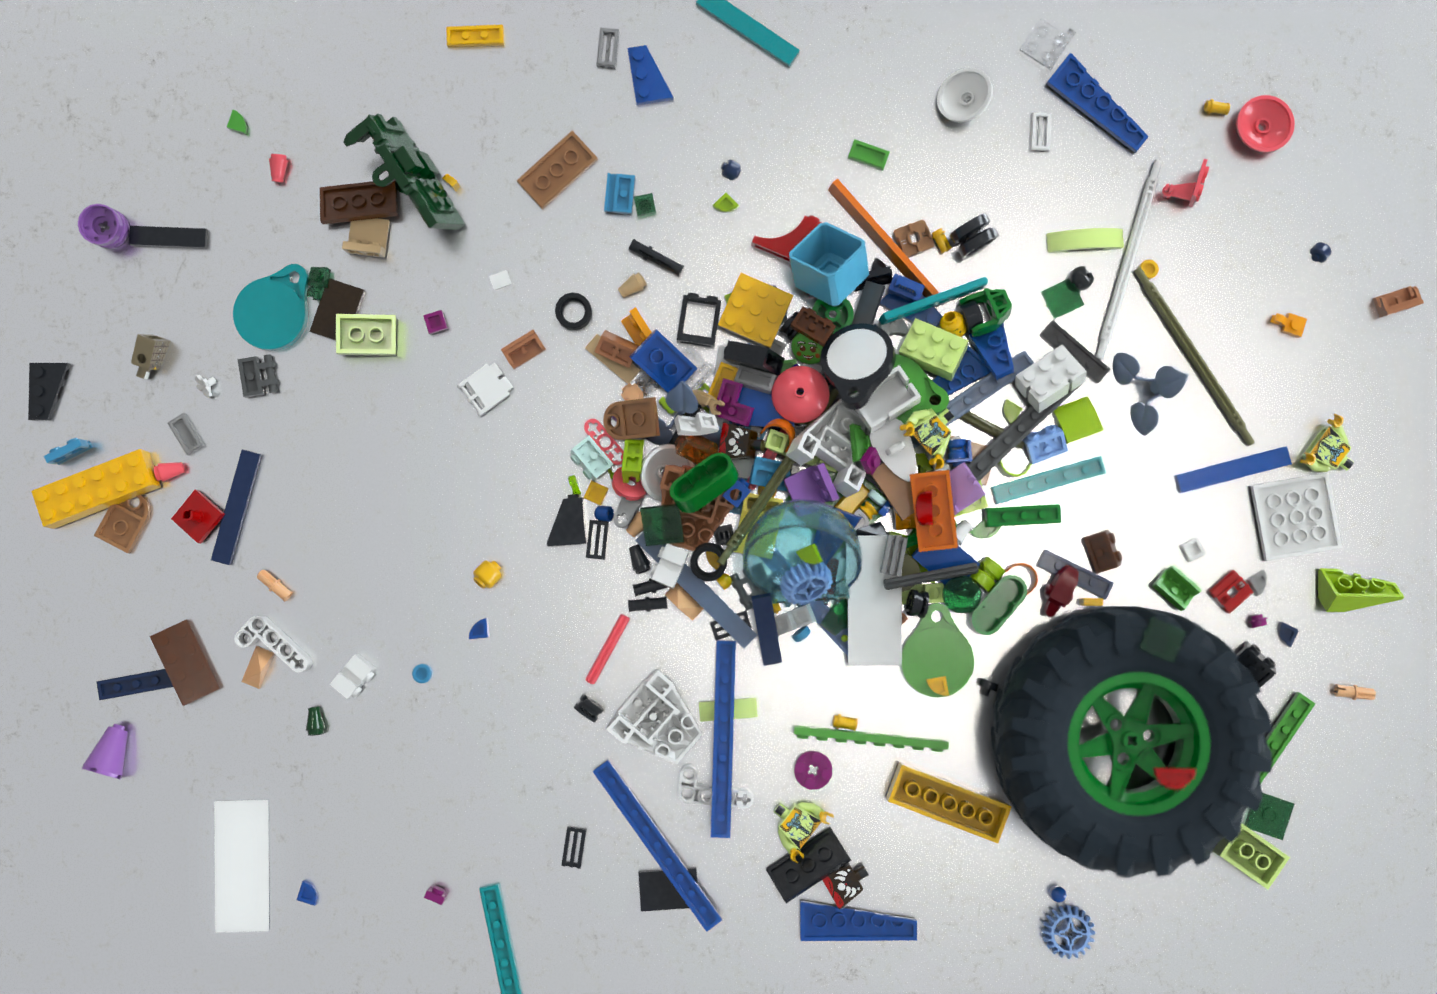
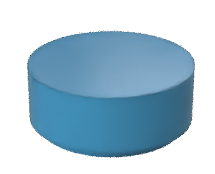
M807 625L801 627L792 635V638L798 643L809 636L811 630Z
M419 664L412 671V677L418 683L428 682L433 674L431 667L427 664Z

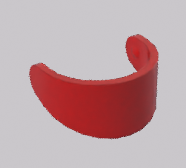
M932 491L920 492L916 499V518L922 526L934 525Z

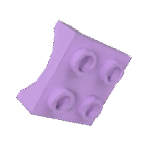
M965 462L950 471L954 515L986 495V493Z

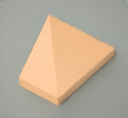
M676 583L674 589L670 588L665 594L692 621L703 610L678 583Z
M256 646L241 682L260 689L275 653Z

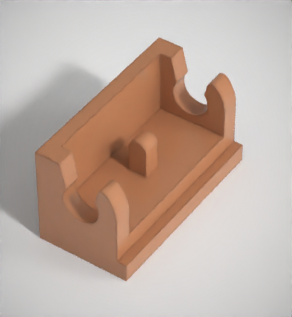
M1409 286L1373 298L1380 318L1424 303L1416 286Z
M534 330L529 331L501 349L513 369L546 350Z
M605 330L594 352L630 368L633 360L629 356L639 345Z

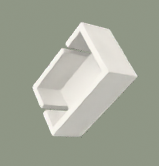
M1061 345L1015 376V387L1025 398L1028 397V402L1040 413L1067 395L1069 390L1073 391L1085 383L1087 371Z
M900 365L892 369L888 377L875 389L867 404L855 410L870 433L884 426L886 419L890 422L920 403V394L912 382L908 384L909 378ZM859 392L852 394L850 397L857 396Z

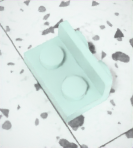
M590 435L571 449L570 458L572 461L584 469L582 472L587 479H592L594 482L614 465Z

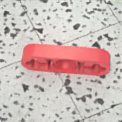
M597 419L587 420L584 424V430L588 436L590 435L614 465H622L624 453L622 448L607 433L606 429ZM597 423L598 426L596 427V429L600 433L602 430L605 433L600 434L595 440L594 437L597 435L594 431H588L590 429L589 424ZM603 437H608L611 440L610 445L606 448L600 445V440ZM614 445L617 446V448H614L617 454L622 453V460L620 462L618 460L613 461L614 455L611 452L609 454L606 453Z

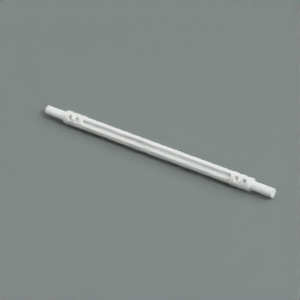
M1158 159L1154 160L1151 174L1147 177L1099 338L1101 341L1096 357L1100 360H1103L1108 342L1111 341L1146 219L1159 181L1157 177L1162 161Z

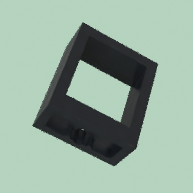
M696 293L683 295L677 343L715 348L721 309V300H718V297L707 296V298H702ZM688 303L715 307L711 337L683 333Z

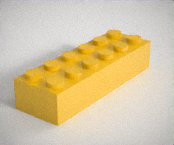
M138 449L32 490L31 492L43 527L55 529L107 509L114 504H120L127 499H133L138 495L161 488L160 482L156 480L154 474V464L150 453Z
M901 762L898 763L886 795L888 802L995 843H999L1012 808L1008 803Z

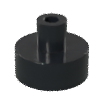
M980 678L978 685L983 686L981 694L987 697L990 690L996 692L999 684L984 678Z

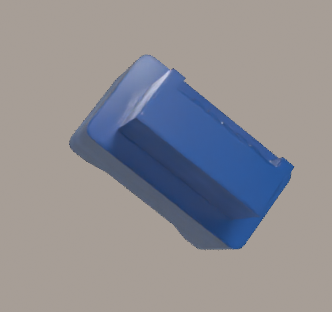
M894 274L887 293L913 303L920 299L925 286L899 274Z

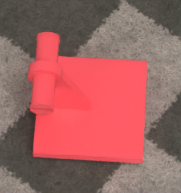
M1208 159L1203 160L1196 182L1169 185L1170 183H1168L1162 189L1163 198L1167 197L1166 199H1169L1172 196L1190 201L1189 206L1193 207L1194 202L1199 201L1204 187L1202 184H1204L1209 167L1206 166Z

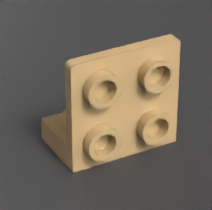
M379 218L351 221L348 242L343 241L342 249L349 254L385 258L390 221Z

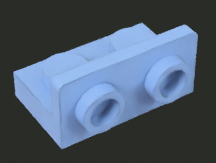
M1049 425L1041 431L1031 432L1022 440L1026 445L1032 464L1068 451L1064 432L1057 425Z

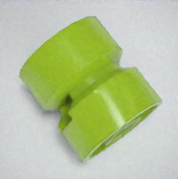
M986 556L980 563L978 573L971 574L969 578L974 583H978L979 587L984 591L989 592L995 585L994 581L999 580L1006 571L997 562Z

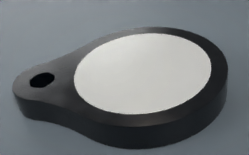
M865 323L852 324L836 331L829 337L822 348L820 356L821 366L826 378L839 393L843 405L851 410L860 409L867 404L875 389L891 373L896 359L895 349L890 336L878 326ZM854 391L859 392L855 397L849 396Z

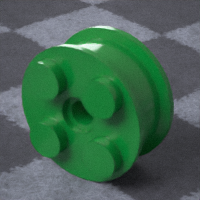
M846 298L837 306H831L818 299L812 308L817 315L830 319L836 325L834 333L843 327L851 325L853 322V307ZM833 313L835 318H831L829 314Z

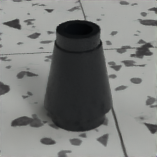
M640 545L630 547L633 571L636 574L649 571L651 563L640 548Z

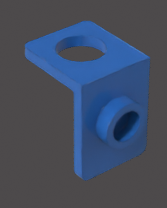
M971 439L966 440L965 451L967 452V459L945 460L944 464H952L953 467H957L963 462H972Z
M741 477L737 479L731 488L725 491L723 497L735 507H739L751 492L750 484ZM733 489L740 490L741 498L733 500L730 497V492Z

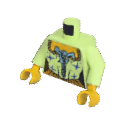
M932 408L914 411L906 421V424L900 425V430H906L904 436L913 435L931 456L934 455L935 458L929 460L930 465L937 463L935 469H940L944 466L942 458L952 431L946 424L954 418L953 414L947 408L939 415Z
M1333 414L1334 420H1327V423L1331 424L1332 427H1323L1301 456L1305 460L1301 459L1300 462L1306 464L1312 471L1328 472L1336 470L1339 466L1347 471L1354 464V461L1347 457L1351 446L1348 444L1349 441L1342 426L1344 421L1342 416Z
M807 802L793 803L789 809L782 803H779L773 811L781 818L778 822V835L781 844L791 854L790 858L795 863H798L795 859L797 854L804 858V854L799 850L820 823L829 825L830 823L826 821V816L834 817L832 813L825 812L816 804Z

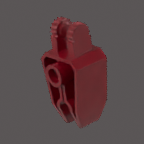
M1065 565L1057 572L1051 584H1047L1044 590L1047 601L1043 607L1046 616L1050 618L1055 616L1060 607L1065 608L1072 602L1073 592L1078 584L1079 571L1076 568Z

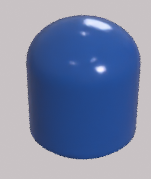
M598 506L594 511V515L599 521L610 522L613 519L614 510L611 506Z
M1054 885L1049 890V896L1055 902L1060 903L1066 899V891L1061 886Z

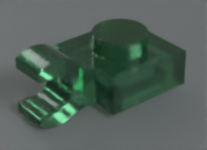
M311 267L307 283L310 286L307 290V297H313V300H321L322 288L328 287L331 272L329 268Z

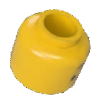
M949 311L940 319V328L960 337L967 331L963 315L960 312Z
M485 560L473 571V580L482 589L485 587L490 589L502 578L499 571L501 567L495 561L489 562Z

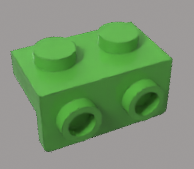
M1174 565L1163 570L1152 586L1181 612L1187 608L1193 597L1202 591L1194 581L1190 580Z

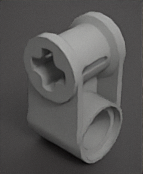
M622 496L613 517L616 526L619 528L629 526L634 515L639 510L643 498L629 501ZM623 514H625V515H626L625 518L627 519V522H624V521H623V522L620 524V523H619L618 516H621V517H622Z

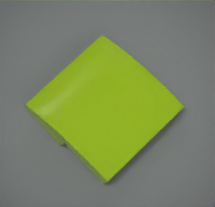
M1088 396L1061 405L1053 411L1057 426L1064 432L1066 444L1104 431L1098 414Z

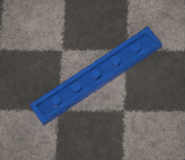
M1284 446L1175 475V479L1181 494L1291 465L1292 462L1288 448Z

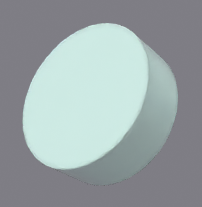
M873 489L868 493V497L880 507L887 502Z

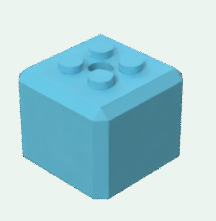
M827 222L816 226L789 252L795 287L831 306L839 305L869 276L865 240Z

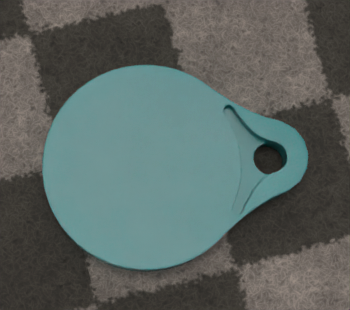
M298 264L287 265L270 276L249 283L241 290L234 303L233 320L238 333L246 342L262 350L277 351L293 345L300 339L308 323L307 295L310 275L304 267ZM298 273L299 280L297 283H293L291 277Z

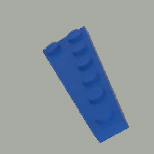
M1070 53L1046 84L1136 153L1149 136L1127 115V112L1121 106H1118L1112 100V96L1100 87L1099 82L1095 78L1093 79L1087 73V69Z
M800 901V941L917 940L916 919L845 907L839 910L837 906Z

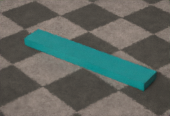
M727 0L696 1L697 6L786 66L790 67L799 54L800 50Z
M985 276L883 313L879 321L881 325H885L979 291L988 284V279Z
M1102 455L991 486L990 488L995 505L1107 474Z
M496 883L482 886L479 890L501 994H522L500 885Z

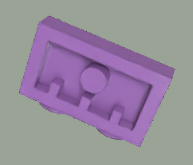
M824 463L814 464L783 480L798 514H802L824 502L839 499Z

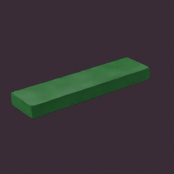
M1060 504L984 508L986 527L1062 523Z

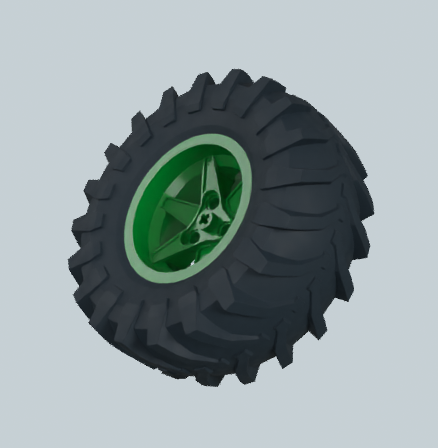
M1106 606L1090 610L1088 613H1077L1067 616L1057 625L1053 626L1050 632L1044 630L1035 636L1022 654L1023 657L1017 656L1008 668L1004 687L998 690L993 705L994 726L991 727V749L996 763V772L1005 795L1021 820L1045 844L1062 856H1067L1088 869L1112 871L1118 877L1131 878L1151 871H1156L1157 877L1171 875L1181 864L1193 860L1196 866L1210 859L1215 845L1220 840L1225 838L1228 842L1232 843L1239 836L1245 810L1247 808L1254 811L1258 810L1262 801L1260 772L1271 773L1272 753L1264 736V733L1272 732L1268 711L1256 696V694L1261 692L1251 672L1237 660L1238 655L1222 639L1206 631L1197 623L1180 615L1158 609L1139 606ZM1136 688V697L1125 715L1121 714L1103 698V696L1116 690ZM1154 696L1167 708L1174 724H1147ZM1093 706L1106 732L1080 744V730L1083 720ZM1113 719H1117L1118 725L1112 729L1110 723ZM1146 730H1149L1150 737L1145 740L1143 734ZM1175 740L1174 754L1167 768L1196 769L1195 778L1185 788L1177 790L1167 788L1159 783L1153 771V767L1166 768L1153 750V747ZM1124 753L1125 759L1123 762L1119 763L1118 756L1119 754ZM1110 755L1112 767L1107 785L1102 784L1092 775L1083 758ZM1135 764L1155 779L1145 786L1126 789Z

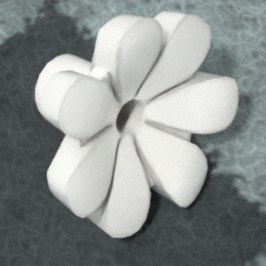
M201 375L195 376L198 390H203V394L210 398L212 396L211 386L217 383L215 378L206 379L202 378Z

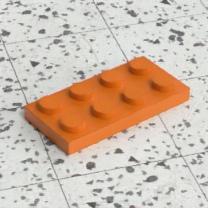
M949 470L910 474L919 552L958 548ZM932 491L934 525L922 526L917 521L915 505L920 492Z

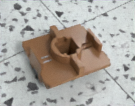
M924 219L908 223L903 227L893 230L899 248L907 257L934 248L935 244L933 239H931V233ZM917 235L918 241L912 242L910 237Z

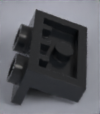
M1248 641L1245 642L1244 648L1237 653V660L1251 672L1260 688L1276 675V664L1270 657L1266 658L1262 655L1258 646L1255 644L1251 645Z

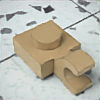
M692 390L702 407L708 405L712 414H721V412L717 411L716 406L717 404L724 406L725 403L723 401L716 400L715 397L702 390Z

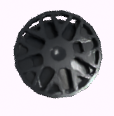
M797 311L779 329L781 334L787 335L789 341L798 333L797 331L793 332L794 329L790 328L791 323L798 314Z
M911 589L906 601V609H909V612L907 611L906 614L908 616L917 615L919 618H924L929 607V593Z
M583 694L580 697V702L574 706L576 711L592 722H596L597 716L604 711L601 705Z

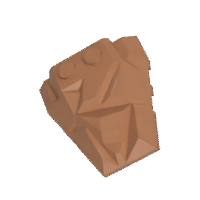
M666 465L660 483L663 542L694 551L699 545L709 542L718 526L725 520L729 511H732L734 505L723 497L725 493L723 492L696 512H682L670 495V487L677 478L693 467L682 465V467ZM733 489L730 492V497L733 500H737L740 490Z

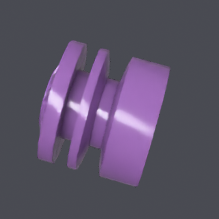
M89 205L81 212L78 219L79 232L83 238L102 248H117L125 243L129 236L130 227L126 217L107 205Z

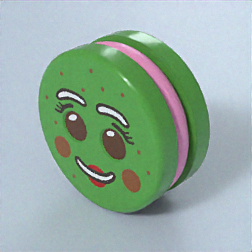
M798 332L791 344L795 357L805 364L820 362L823 347Z

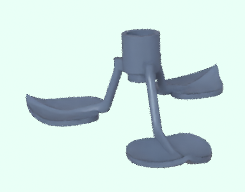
M1116 353L1113 360V374L1119 383L1130 384L1133 379L1151 382L1150 389L1154 396L1148 399L1145 404L1142 402L1135 403L1131 410V420L1135 429L1143 436H1147L1159 423V413L1154 406L1149 405L1150 402L1160 397V395L1167 399L1175 397L1183 389L1189 374L1173 366L1166 365L1158 369L1155 378L1138 377L1137 374L1141 370L1138 360L1128 353Z
M681 381L670 390L666 396L667 405L673 411H678L677 415L682 416L685 412L694 413L698 408L695 394L684 381ZM658 418L660 436L644 438L658 445L669 443L673 436L669 429L675 424L674 419L666 426L665 421ZM719 427L718 432L695 435L693 439L702 447L709 449L719 448L722 429Z

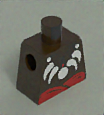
M723 422L719 453L727 454L732 461L754 459L755 451H764L765 441L757 439L758 433L756 431Z
M848 862L823 879L839 910L864 890L860 880L869 876L864 865L853 870Z

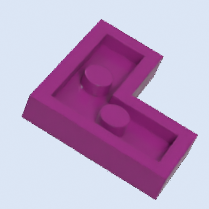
M723 378L717 400L723 401L725 405L720 406L717 404L716 409L721 414L715 416L749 427L754 408L737 403L743 384Z

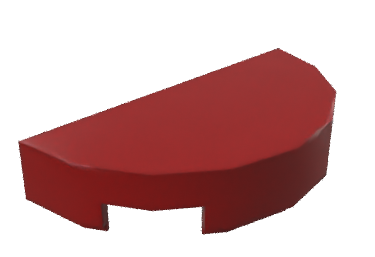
M1153 767L1154 776L1158 782L1174 790L1185 788L1195 778L1196 769Z

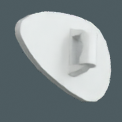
M895 418L888 422L886 419L884 426L870 433L871 445L876 447L881 460L895 475L907 482H911L910 474H916V457L911 437L904 436L906 430H900V425L903 424L902 421Z

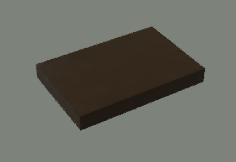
M328 278L309 332L336 341V314H358L365 290Z

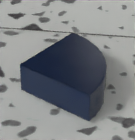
M1279 621V638L1286 646L1291 647L1299 630Z

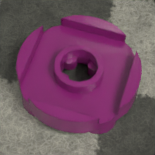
M805 751L796 760L794 775L801 786L808 790H817L827 785L832 778V764L829 758L819 751ZM810 765L818 766L819 769L816 775L808 773Z

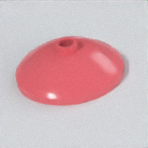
M1261 95L1250 99L1243 105L1238 113L1236 126L1238 135L1246 146L1252 150L1267 153L1280 149L1290 140L1294 132L1295 121L1291 109L1283 100L1270 95ZM1258 125H1261L1263 127V130H1260L1258 128Z
M794 366L786 369L777 377L772 387V402L776 411L784 419L793 423H808L817 419L825 411L829 402L830 393L827 381L821 373L811 367ZM798 389L804 390L802 395H798L796 392Z

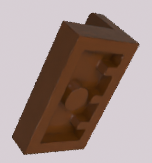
M802 306L791 323L790 328L824 347L829 337L834 333L836 325L830 319L817 315L813 309Z
M1109 529L1084 537L1096 574L1118 568L1122 565V554L1120 550L1117 551L1114 544L1116 543V537Z

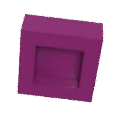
M442 310L423 315L430 335L448 329Z
M868 447L860 461L866 474L873 475L882 460L876 447Z
M433 886L428 888L424 898L442 905L448 894L444 892V889Z

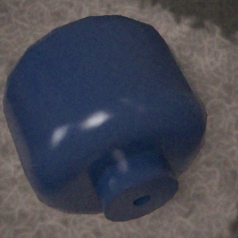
M732 159L723 162L721 166L722 176L729 180L736 179L741 171L740 164Z
M1323 242L1316 243L1310 249L1312 260L1324 263L1332 253L1330 246Z

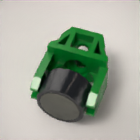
M984 288L983 291L960 299L957 311L963 315L967 329L966 333L971 332L973 337H978L997 330L1010 317L1013 305L1005 289L991 290ZM979 303H984L991 321L984 323L978 306Z

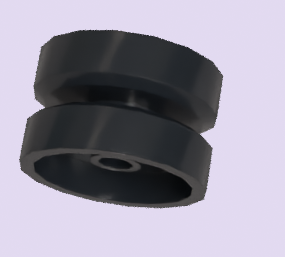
M982 213L967 221L949 235L954 244L964 242L958 249L962 258L981 251L999 237L995 228L985 229L991 222L986 213Z

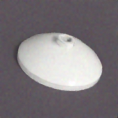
M976 68L960 69L949 75L941 84L937 94V105L942 115L953 122H967L980 116L992 99L993 86L991 80L983 71Z
M664 444L654 448L647 454L642 463L640 474L642 486L646 493L656 500H662L660 483L666 465L694 467L688 452L677 445Z

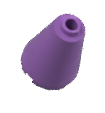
M113 724V727L108 726L84 762L82 769L121 780L128 736L125 726Z

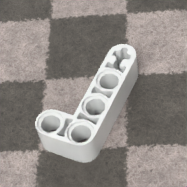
M264 615L250 618L235 635V643L243 648L253 646L260 639L295 672L308 671L312 667L311 657ZM258 619H260L263 623L261 629H258L256 627V621ZM272 632H274L277 636V640L275 642H272L270 640V634ZM245 633L249 636V642L247 644L243 641V635ZM286 645H288L291 648V653L289 655H286L284 653V647ZM299 660H303V661H304V662L302 663V664H303L302 667L299 666V665H300V661H299Z
M685 764L680 771L679 799L684 803L712 806V796L709 799L701 797V793L704 790H708L712 794V785L697 784L696 767L693 764ZM686 769H691L694 772V776L686 778L683 772ZM732 787L731 807H751L754 801L752 792L747 788ZM688 788L693 794L691 797L686 798L682 795V790ZM734 792L737 793V797H743V794H747V797L750 799H747L744 803L741 798H736L737 802H733Z

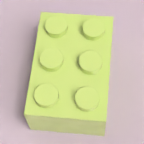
M336 314L337 355L396 356V315Z
M915 318L899 350V355L912 359L928 372L952 381L968 348V340Z
M1242 823L1241 832L1232 843L1223 838L1212 851L1267 890H1269L1290 859L1289 856Z

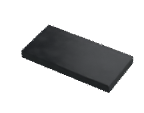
M831 827L803 845L799 851L804 854V858L800 854H797L795 857L798 863H795L790 858L791 854L766 869L785 903L796 898L851 861Z

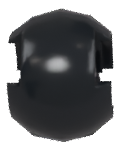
M1079 266L1071 272L1070 281L1076 285L1077 290H1085L1093 284L1094 276L1092 272H1088L1086 266Z

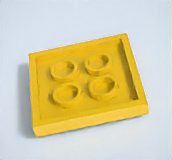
M740 273L718 326L767 348H771L793 295Z

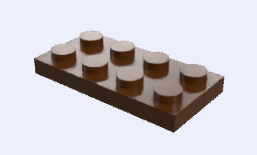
M396 180L385 187H379L373 181L319 187L320 221L322 225L398 216Z
M187 619L149 636L182 706L188 705L220 689Z

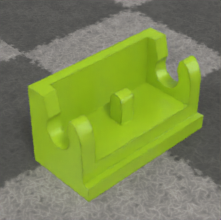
M625 439L621 470L623 483H629L630 477H635L636 482L640 481L644 440Z

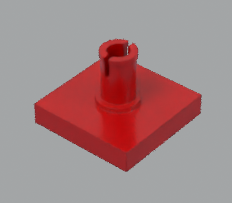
M195 489L171 519L192 539L202 544L225 513L204 494Z

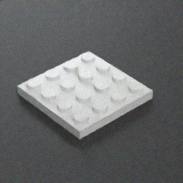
M1328 473L1250 486L1264 561L1342 548Z

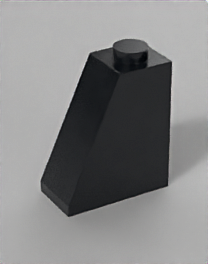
M729 340L724 349L723 357L724 360L732 364L742 365L776 376L780 375L785 359L767 347Z
M579 494L568 495L567 499L562 500L547 541L548 547L587 544L584 498H579Z

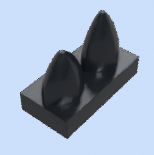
M875 258L872 270L869 271V276L855 288V291L863 290L866 281L880 285L890 283L892 280L891 266L887 267L883 261Z

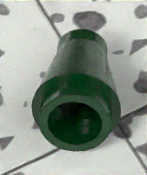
M320 707L308 708L306 725L308 736L324 734L325 725Z

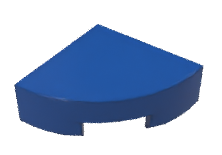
M888 500L877 511L881 517H885L892 507Z
M487 618L481 619L473 625L469 633V639L489 637Z
M304 880L302 881L297 900L315 906L317 905V892L311 883Z

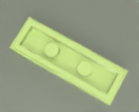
M756 697L734 699V719L758 717ZM715 701L699 702L700 722L714 721Z

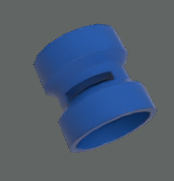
M966 439L949 440L947 446L949 448L948 460L968 458L965 451Z

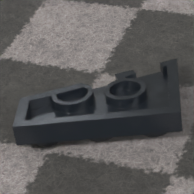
M29 363L28 420L51 421L58 401L57 396L61 386L63 387L64 377L66 371L70 368V363Z

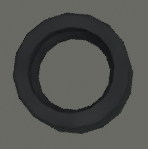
M571 292L559 298L556 303L555 314L563 327L569 330H579L588 325L591 320L592 309L586 297L579 293ZM572 300L582 303L585 309L583 318L575 323L567 321L562 313L564 305Z
M704 543L694 550L690 559V567L697 578L703 581H714L724 574L727 561L724 566L720 565L716 571L705 572L698 566V557L703 552L711 551L720 558L724 549L715 543Z

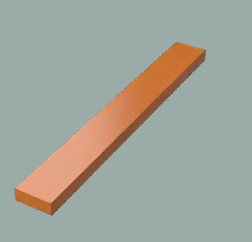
M836 179L833 181L828 191L900 272L908 279L925 286L922 292L925 298L938 294L937 289L840 180Z

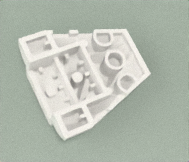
M658 670L652 673L648 679L641 682L616 711V715L606 728L620 742L631 744L643 751H649L654 753L655 756L676 764L680 762L703 735L673 683Z

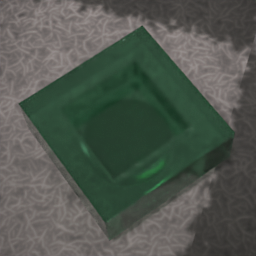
M652 193L634 196L638 217L656 213Z

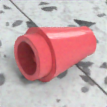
M271 154L269 164L272 181L283 182L288 160H286L287 155Z
M182 462L158 463L157 466L153 467L157 481L162 480L164 482L185 473Z

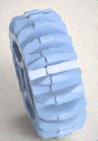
M805 561L802 564L797 563V566L791 567V570L786 571L785 575L781 577L779 583L782 595L789 603L792 602L793 605L797 603L800 605L803 603L808 604L810 601L822 598V595L827 593V590L831 588L833 583L830 569H828L824 562L809 564Z
M1066 905L1065 910L1062 906H1059V912L1052 909L1054 915L1052 917L1048 914L1046 915L1049 922L1044 921L1043 925L1047 928L1042 929V933L1046 934L1043 940L1048 942L1046 944L1047 948H1052L1051 952L1053 954L1058 953L1060 958L1066 955L1067 959H1071L1072 954L1075 958H1078V952L1085 955L1083 949L1085 947L1091 949L1088 942H1094V939L1090 937L1095 934V931L1091 929L1094 927V923L1089 922L1091 917L1085 915L1083 909L1079 911L1077 906L1071 909L1070 905ZM1072 917L1080 920L1083 929L1074 927ZM1063 919L1062 925L1056 926ZM1070 928L1072 932L1066 935L1065 931H1068L1067 929ZM1054 935L1063 937L1065 946L1056 943ZM1078 937H1081L1079 941L1074 944V940Z

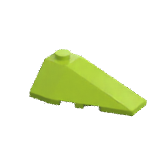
M1320 568L1318 570V599L1326 612H1347L1403 600L1404 595L1394 582L1377 578L1369 580L1361 578V575L1354 573L1352 576L1344 574L1343 570Z

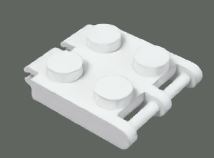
M496 363L490 366L485 364L457 385L458 389H462L467 396V401L472 403L478 411L479 417L510 396L509 391L514 388L506 377L499 380L503 372ZM464 386H466L469 389V391L472 393V396L468 393ZM475 399H476L477 402L480 404V406L483 408L482 410H481L480 407L477 405V403L474 401Z

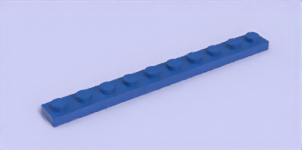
M717 641L711 838H730L736 641Z
M607 760L592 771L705 931H709L721 922L722 917L610 760Z

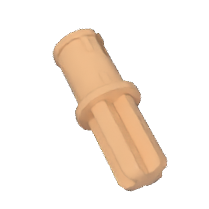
M263 569L258 573L257 579L284 602L293 594L292 591L280 583V579L277 580L266 570Z
M1336 684L1334 687V691H1337V693H1334L1335 697L1352 698V700H1374L1376 696L1375 690L1371 688Z

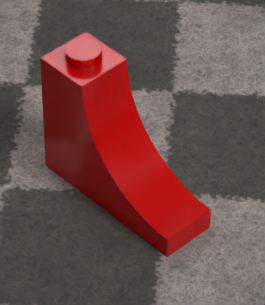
M805 215L801 223L790 233L776 238H763L754 235L751 246L790 262L789 252L822 222L813 215H809V217Z

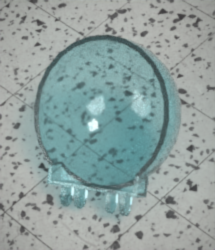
M811 499L788 500L764 512L751 527L743 548V568L748 578L757 587L771 594L773 604L785 603L786 607H790L791 602L789 603L782 595L779 582L786 571H790L791 567L797 566V563L802 564L804 562L797 555L796 551L815 543L822 561L831 571L833 581L827 593L823 594L822 598L815 599V601L823 600L824 605H828L829 600H835L836 604H840L841 599H850V587L858 579L861 572L862 548L854 527L841 512L832 506Z

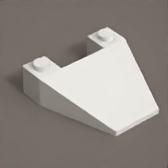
M839 399L793 439L786 456L801 466L811 461L814 456H817L838 471L833 485L836 491L848 497L859 492L866 476L861 461L853 462L849 425L853 423L861 426L866 435H869L870 431L857 412L846 408L842 400Z

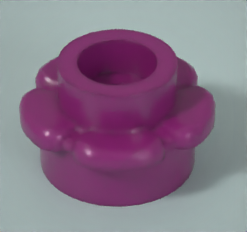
M1262 614L1251 616V621H1248V623L1251 624V628L1267 625L1266 619L1268 618H1263Z

